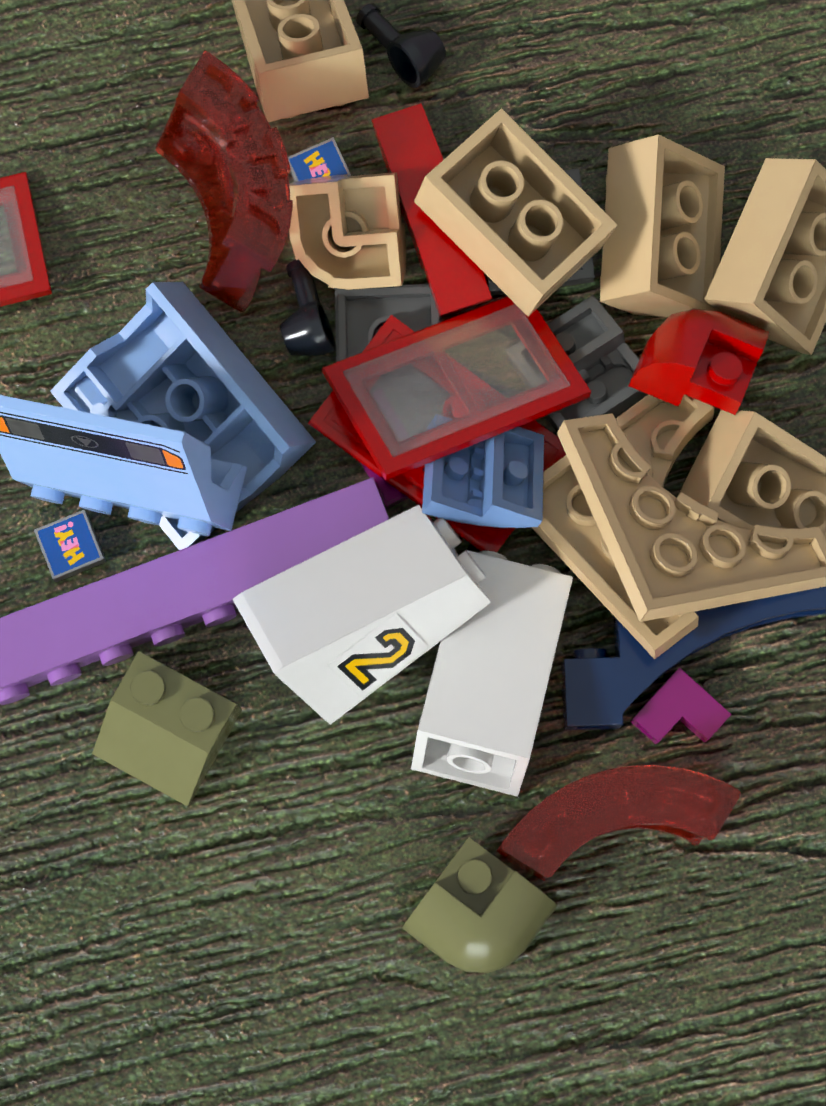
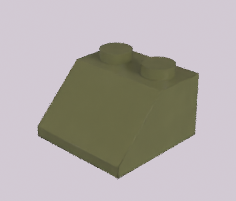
M138 651L110 700L92 754L189 807L239 718L242 709L234 702Z

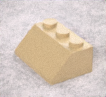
M659 134L608 149L605 213L617 224V227L603 245L600 302L633 315L669 317L671 314L694 308L717 311L704 298L720 264L725 166Z
M766 158L704 300L717 311L769 331V340L808 355H812L826 323V169L816 159Z

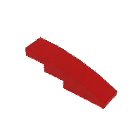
M422 103L371 119L388 173L397 172L401 213L404 221L407 222L421 268H424L439 317L490 301L492 296L483 271L414 202L425 176L443 161Z

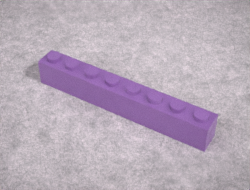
M373 477L1 617L0 705L10 704L26 698L30 695L28 687L49 680L51 686L72 681L82 675L81 667L101 660L102 666L122 662L134 655L133 647L149 641H153L155 647L177 641L185 636L184 628L204 621L206 627H212L237 616L235 611L237 607L233 598L241 592L389 519Z

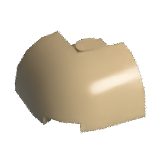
M397 172L348 176V174L300 180L284 186L290 242L296 260L299 259L312 276L325 282L330 288L346 290L403 285L406 274L405 223H402Z

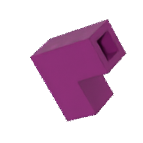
M678 668L630 722L655 745L663 739L679 720L705 743L732 714L681 668Z

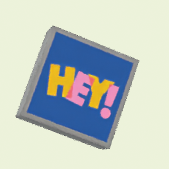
M334 137L285 158L294 182L333 175L348 174V176H351Z
M85 510L34 530L52 579L55 582L106 562L88 513Z

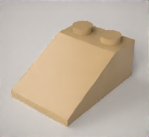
M232 0L252 76L267 123L369 98L363 48L344 0Z
M721 410L679 494L682 492L698 503L719 512L717 520L748 530H752L755 524L793 529L820 527L826 538V457L755 411H737L736 415Z

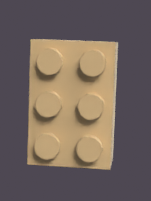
M502 108L425 176L414 200L437 226L528 317L602 248L617 227V224Z

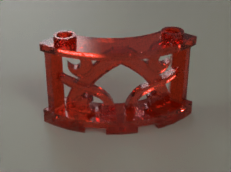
M204 50L178 93L175 106L155 150L175 166L186 178L195 191L205 213L209 233V253L206 268L199 284L200 288L239 312H245L255 293L261 267L271 272L286 242L293 210V200H290L288 179L291 168L277 127L271 128L266 117L257 106L259 98L225 63Z
M634 765L608 769L574 781L546 797L510 831L496 852L541 881H544L546 878L551 877L559 866L579 847L599 835L625 829L653 830L670 834L694 846H698L702 838L706 840L715 839L740 798L741 792L739 789L719 779L679 767Z

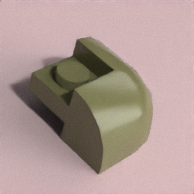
M468 837L410 915L402 929L445 962L465 972L490 973L507 967L527 949L558 905L523 876L513 871Z

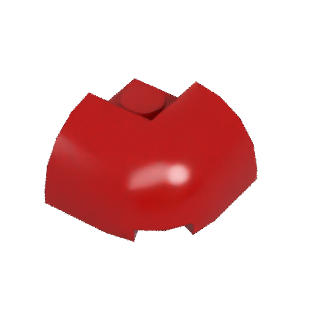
M694 308L671 314L647 341L628 386L678 407L685 394L736 415L757 362L766 345L769 331L720 311Z

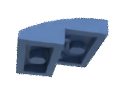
M436 415L427 427V432L453 422V420ZM516 427L425 464L422 513L445 520L478 526L499 528L538 527L543 521L544 435Z

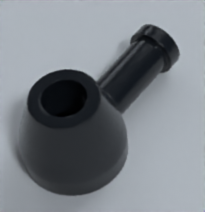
M374 3L364 6L356 17V23L362 29H367L387 49V55L394 71L411 88H418L432 77L446 57L444 44L433 30L426 29L401 35L381 14V10Z
M299 259L293 260L286 266L288 276L292 278L299 309L280 324L286 348L291 356H320L336 351L334 335L325 310L320 303L314 278Z

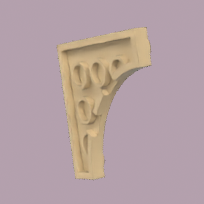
M685 394L679 407L647 395L618 416L616 421L634 449L651 466L648 474L659 485L664 487L666 478L683 448L699 430L713 419L714 407ZM567 455L543 472V521L538 527L531 528L643 648L656 659L698 627L699 616L695 612L639 622Z
M613 413L564 420L557 435L639 622L826 586V538L820 527L793 529L755 524L752 530L722 522L717 520L719 512L698 503L682 492L676 498L659 485L648 474L651 466L647 464L631 445Z

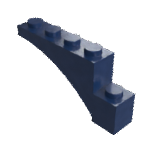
M826 586L695 611L699 616L698 627L656 659L643 648L613 615L615 657L607 658L606 649H578L573 651L574 659H564L561 665L564 731L619 729L623 725V712L655 680L687 657L723 638L756 626L781 620L826 615Z

